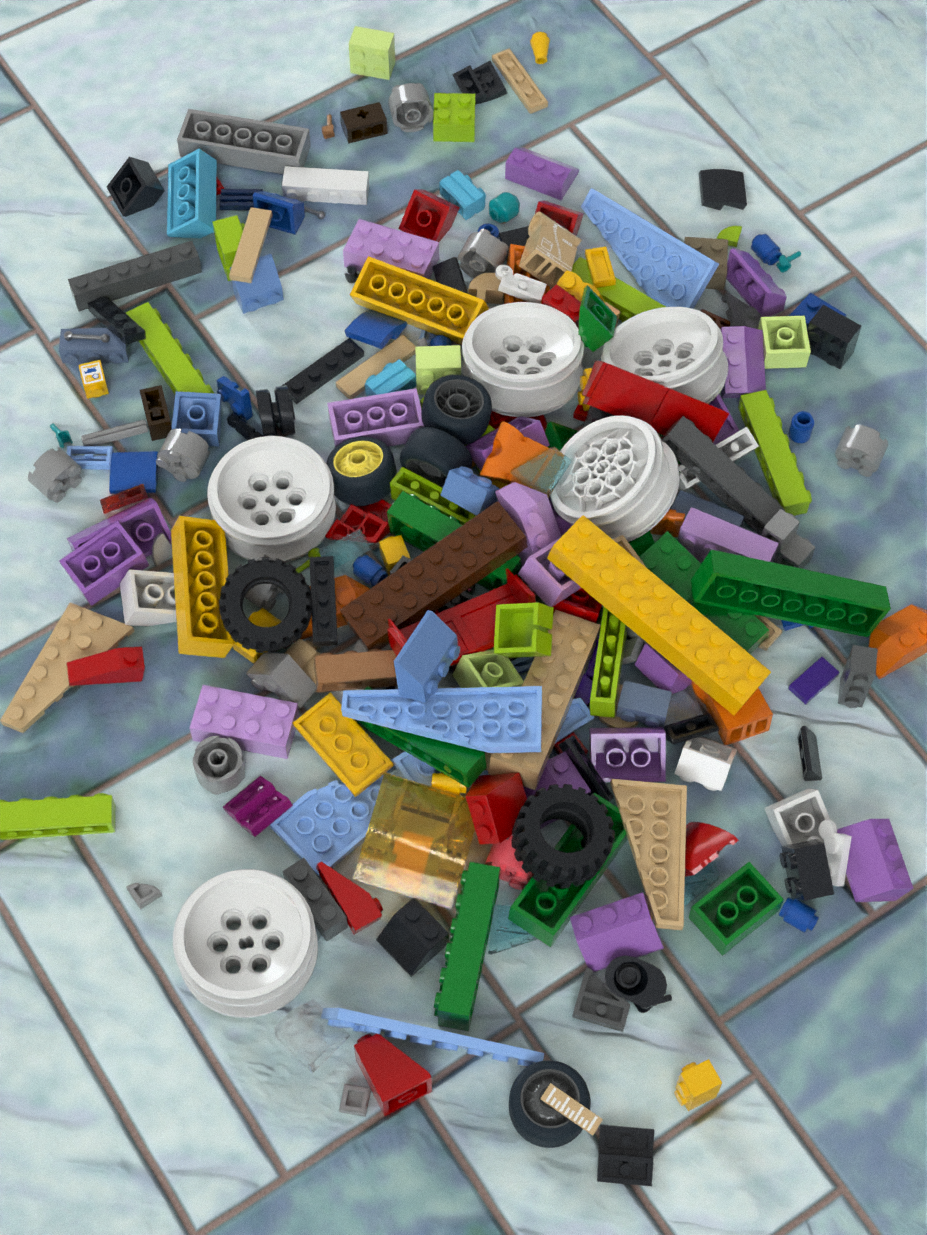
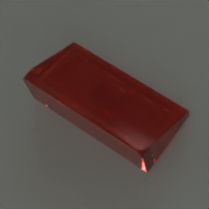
M144 484L103 498L100 500L104 514L149 497Z

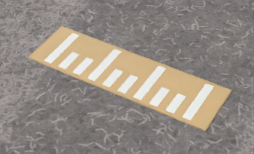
M551 1083L541 1097L542 1101L591 1135H594L603 1120Z

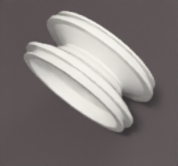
M514 302L499 305L479 315L465 333L462 342L464 358L463 376L475 379L486 388L491 397L493 412L512 417L544 415L565 405L580 387V376H583L582 358L584 355V342L581 340V336L578 335L579 330L576 324L566 314L553 307L532 302Z
M687 307L657 308L629 318L615 329L614 337L604 344L601 361L619 367L663 385L665 388L673 389L707 404L720 393L728 375V361L722 350L723 337L720 328L705 313Z
M610 416L587 425L564 445L559 452L563 457L549 489L553 507L565 521L574 524L584 515L611 539L623 535L629 542L647 533L666 515L678 491L679 467L675 454L660 439V436L651 425L630 416Z
M264 436L250 439L237 445L219 461L208 484L207 497L212 520H215L225 531L226 547L247 560L255 558L256 561L258 558L267 555L274 561L277 558L283 560V563L302 558L325 539V535L335 519L334 483L328 465L309 446L291 438ZM248 506H254L253 509H245Z
M234 870L217 875L203 883L183 904L176 919L173 932L175 959L190 992L197 1000L211 1010L232 1017L249 1018L266 1015L291 1002L308 983L314 971L318 955L315 923L307 901L291 883L280 876L262 870ZM258 922L267 923V925L262 929L254 928L255 924ZM232 923L241 924L237 930L228 929ZM277 942L280 944L276 950L267 949L270 943ZM219 945L228 946L224 952L215 951ZM264 964L267 966L266 970L261 973L254 971L257 965ZM237 965L241 967L235 974L228 972V969L232 966Z

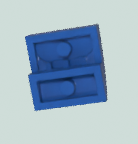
M368 310L353 320L344 331L346 337L383 349L391 338L396 340L407 326V322L374 310Z
M158 451L112 453L109 482L110 494L156 493L158 482V465L156 460Z

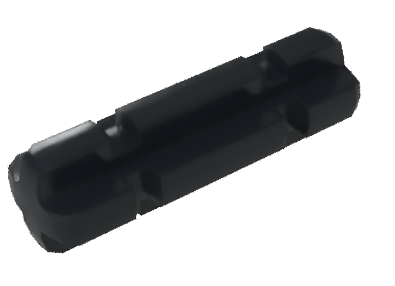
M236 413L228 416L227 423L232 428H236L235 430L247 440L264 437L258 431L255 432L256 429L244 419H241Z

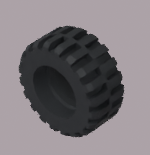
M262 557V560L255 561L254 558L248 560V563L245 565L240 564L237 566L235 572L229 574L226 578V583L222 586L220 592L219 609L223 625L236 643L239 642L242 644V647L248 650L250 648L254 649L258 653H263V651L273 653L277 652L278 649L290 647L294 641L297 642L301 638L311 618L312 598L311 590L305 582V577L302 573L296 571V567L291 564L286 565L283 563V560L277 558L275 561L269 560V557ZM260 584H272L285 592L289 601V610L281 623L272 627H259L247 619L243 611V601L251 588Z
M558 784L549 785L547 791L545 788H541L535 792V795H530L521 807L512 830V847L516 849L514 853L518 862L523 861L521 868L526 873L531 871L534 874L533 879L539 882L540 879L547 881L546 885L550 887L560 884L561 888H569L571 883L577 887L584 884L585 880L590 881L595 877L608 858L615 837V831L611 829L614 825L612 817L606 816L608 812L604 804L599 805L597 803L599 798L594 794L591 796L586 794V789L579 787L576 790L572 788L571 784H564L562 788H559ZM552 819H560L572 823L581 832L585 841V848L574 853L560 852L552 848L544 840L540 825Z

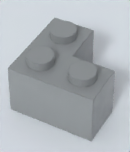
M782 509L764 526L762 536L779 543L774 563L803 569L812 559L815 546L808 539L796 534L800 521L794 515L786 513Z
M264 652L246 673L252 679L251 684L256 689L274 692L279 697V700L298 703L299 709L303 707L317 690L316 684L289 654Z

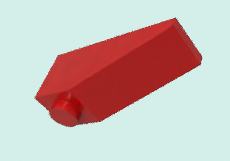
M142 646L115 648L73 660L66 664L69 686L142 682L145 669Z
M322 861L317 864V872L329 893L347 917L348 926L354 935L381 920L383 908L376 897L372 898L370 893Z

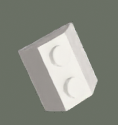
M702 736L687 740L675 774L686 782L695 781L703 784L708 790L722 791L737 749Z

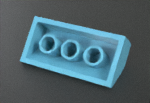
M200 148L168 164L167 235L169 237L200 239L214 232L212 221H216L217 160Z

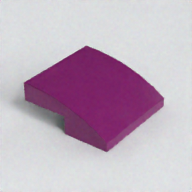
M259 776L226 803L223 809L242 828L256 837L291 808L293 804L288 797L278 792L271 782Z

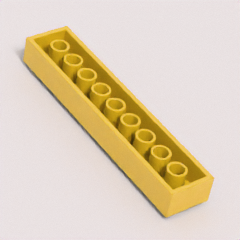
M584 515L552 546L547 557L550 562L733 716L771 673L763 664Z

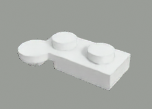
M499 265L496 268L495 275L501 280L498 291L528 302L540 304L547 284L518 273L513 275V270L507 265Z
M824 820L819 825V834L824 839L832 885L844 886L852 836L837 833L836 824L832 820Z

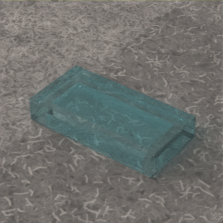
M358 529L319 550L321 557L333 556L334 569L372 549L362 530Z

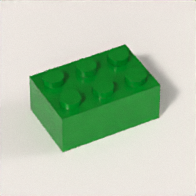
M748 862L691 907L688 918L723 956L780 910L784 899L758 870Z

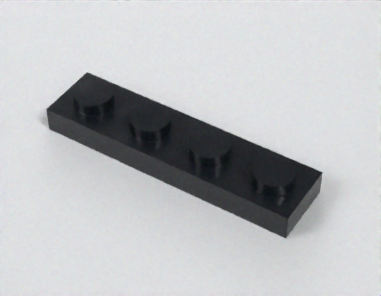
M100 297L88 303L89 312L123 343L130 344L146 339L145 330L108 297Z
M348 338L282 386L287 385L290 398L298 404L364 357V350L351 338Z
M333 556L309 557L313 646L338 645Z

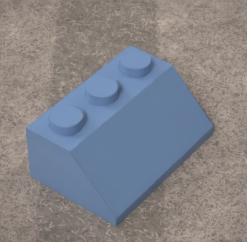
M428 610L394 660L399 695L426 703L430 696L435 694L442 677H446L449 666L453 660L458 658L460 653L457 635L433 611Z

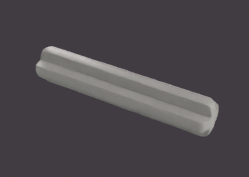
M139 420L82 435L81 439L83 446H97L147 433L148 426L146 420Z

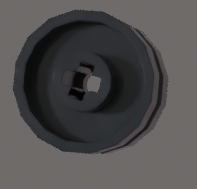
M287 385L275 387V402H272L270 391L267 388L256 390L263 436H276V423L280 424L281 433L284 436L295 435V414Z

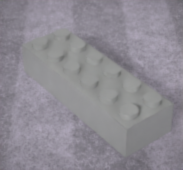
M188 109L177 138L180 157H184L200 148L220 164L284 174L285 166L304 167L311 147L310 133L307 128Z

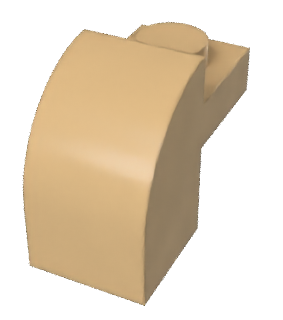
M483 273L471 281L468 289L469 295L483 299L486 303L503 304L504 293L498 291L501 280L496 277L495 273Z

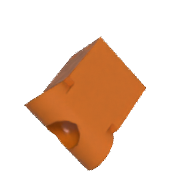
M501 422L494 438L492 452L486 458L479 476L498 479V481L506 485L516 482L547 495L563 455L528 437H524L511 424Z
M693 681L691 682L696 696L706 705L707 711L719 727L717 732L724 745L769 731L773 713L759 688L733 716Z

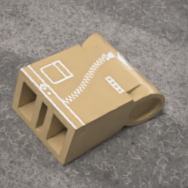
M537 212L529 223L528 235L530 237L526 242L519 267L553 288L565 271H572L577 246L582 239L560 226L542 212Z

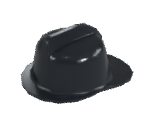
M624 955L612 960L606 968V985L612 993L638 1005L650 1006L661 1001L666 994L667 982L664 974L659 968L650 963Z

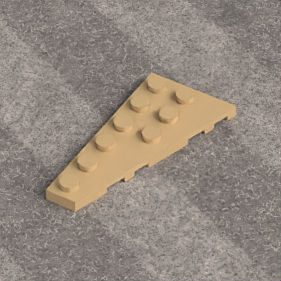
M69 603L0 719L1 724L24 733L45 714V710L55 701L58 702L63 697V693L71 687L68 683L67 662L117 648L119 646L118 643L126 636L129 637L134 632V628L81 606Z
M611 779L610 784L655 926L661 929L682 930L684 926L687 786Z

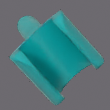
M798 251L788 257L781 255L779 263L776 264L779 271L782 273L788 271L791 268L790 262L800 257L801 252Z
M54 423L50 424V428L56 433V438L61 448H64V443L66 442L73 443L69 431H61Z

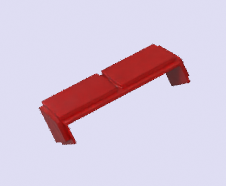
M595 361L582 394L585 396L583 404L590 405L615 416L623 415L640 419L651 425L657 433L662 435L668 431L673 423L684 416L686 419L691 420L699 431L708 436L712 443L729 415L728 412L673 389L665 388L663 385L603 361Z
M508 568L506 569L507 584L436 614L457 635L460 653L451 665L458 663L463 655L486 651L494 647L496 605L536 603L535 594L517 575H513ZM388 619L389 643L396 657L420 621L399 630L392 620Z

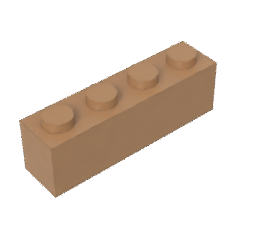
M371 649L368 652L346 651L343 654L334 655L327 652L315 656L314 672L317 693L365 689L367 686L370 688L398 686L394 667V660L396 658L394 651Z

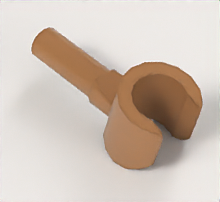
M330 114L327 115V126L322 127L324 139L335 137L332 115Z

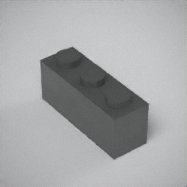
M857 645L852 646L840 678L838 704H843L849 708L863 706L876 674L878 649Z
M302 858L283 871L284 879L291 883L307 901L315 926L326 942L348 928L347 917L305 858Z

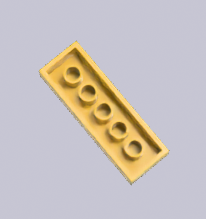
M369 256L350 293L355 303L360 306L406 321L407 324L432 334L443 335L461 345L471 323L479 315L489 310L483 299Z
M179 516L171 529L178 653L225 658L234 645L231 635L223 625L219 609L220 592L228 577L225 531L215 520Z

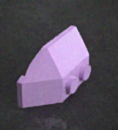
M516 482L495 491L498 502L526 536L528 547L518 554L521 558L522 567L529 556L562 537L546 494Z

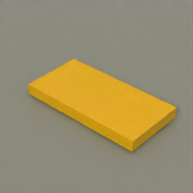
M330 692L292 724L350 792L357 797L391 769L394 764L355 719L342 716V705Z

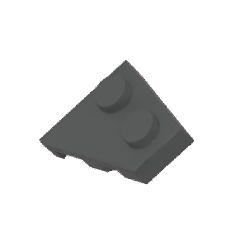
M726 292L721 300L728 305L729 309L726 311V315L730 321V327L746 326L758 329L761 313L754 307L748 306Z
M586 967L572 1017L623 1032L630 1004L624 998L612 993L607 987L606 982L603 983L593 974L590 968Z

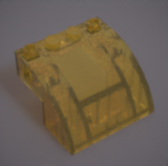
M384 772L356 864L353 880L452 909L475 830L466 797Z

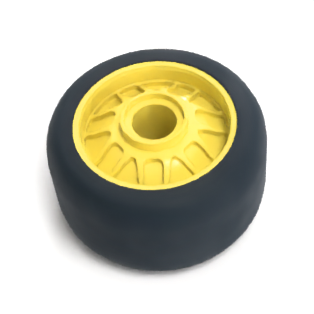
M356 437L346 440L331 451L326 462L333 477L334 495L343 503L354 506L371 505L379 502L391 493L389 483L397 474V469L390 448L379 439Z

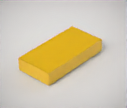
M607 247L586 249L585 257L593 286L599 288L616 285Z

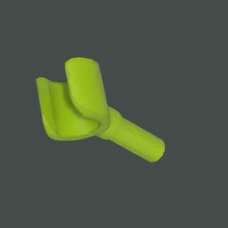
M313 548L308 552L309 557H322L319 548ZM310 559L296 568V571L301 573L310 567Z

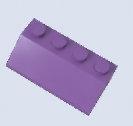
M152 498L137 503L66 538L72 551H74L118 521L143 552L145 558L152 554L153 542L159 533H163L172 545L171 532L157 502Z

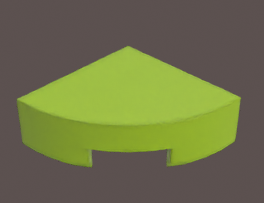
M730 226L723 229L718 234L717 239H726L729 246L737 247L742 226Z

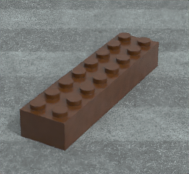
M497 501L340 609V612L367 652L371 649H382L389 644L387 631L389 629V618L399 630L421 621L428 610L437 611L528 547L526 536Z

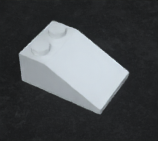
M128 570L120 582L125 625L153 626L177 622L174 573Z
M808 788L764 808L773 831L782 846L810 840L824 843V839L819 834V825L824 820H830V817L817 789Z

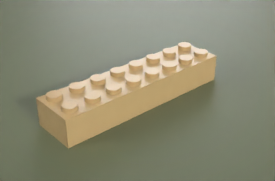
M555 610L553 614V628L548 630V633L552 634L551 656L535 657L522 685L542 686L541 752L492 753L488 774L519 772L523 786L536 790L595 649L600 632V624Z

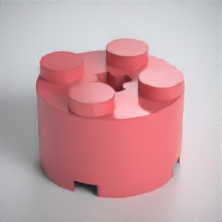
M509 836L508 840L505 839L501 843L492 844L485 865L500 867V879L509 882V886L514 889L523 890L534 874L531 871L526 873L521 868L523 861L518 862L514 855L516 849L512 847L511 842L513 836Z

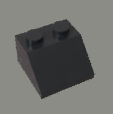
M130 156L107 185V189L122 216L125 217L154 206L165 191L150 164Z
M413 897L393 915L376 941L412 977L447 946L449 933Z

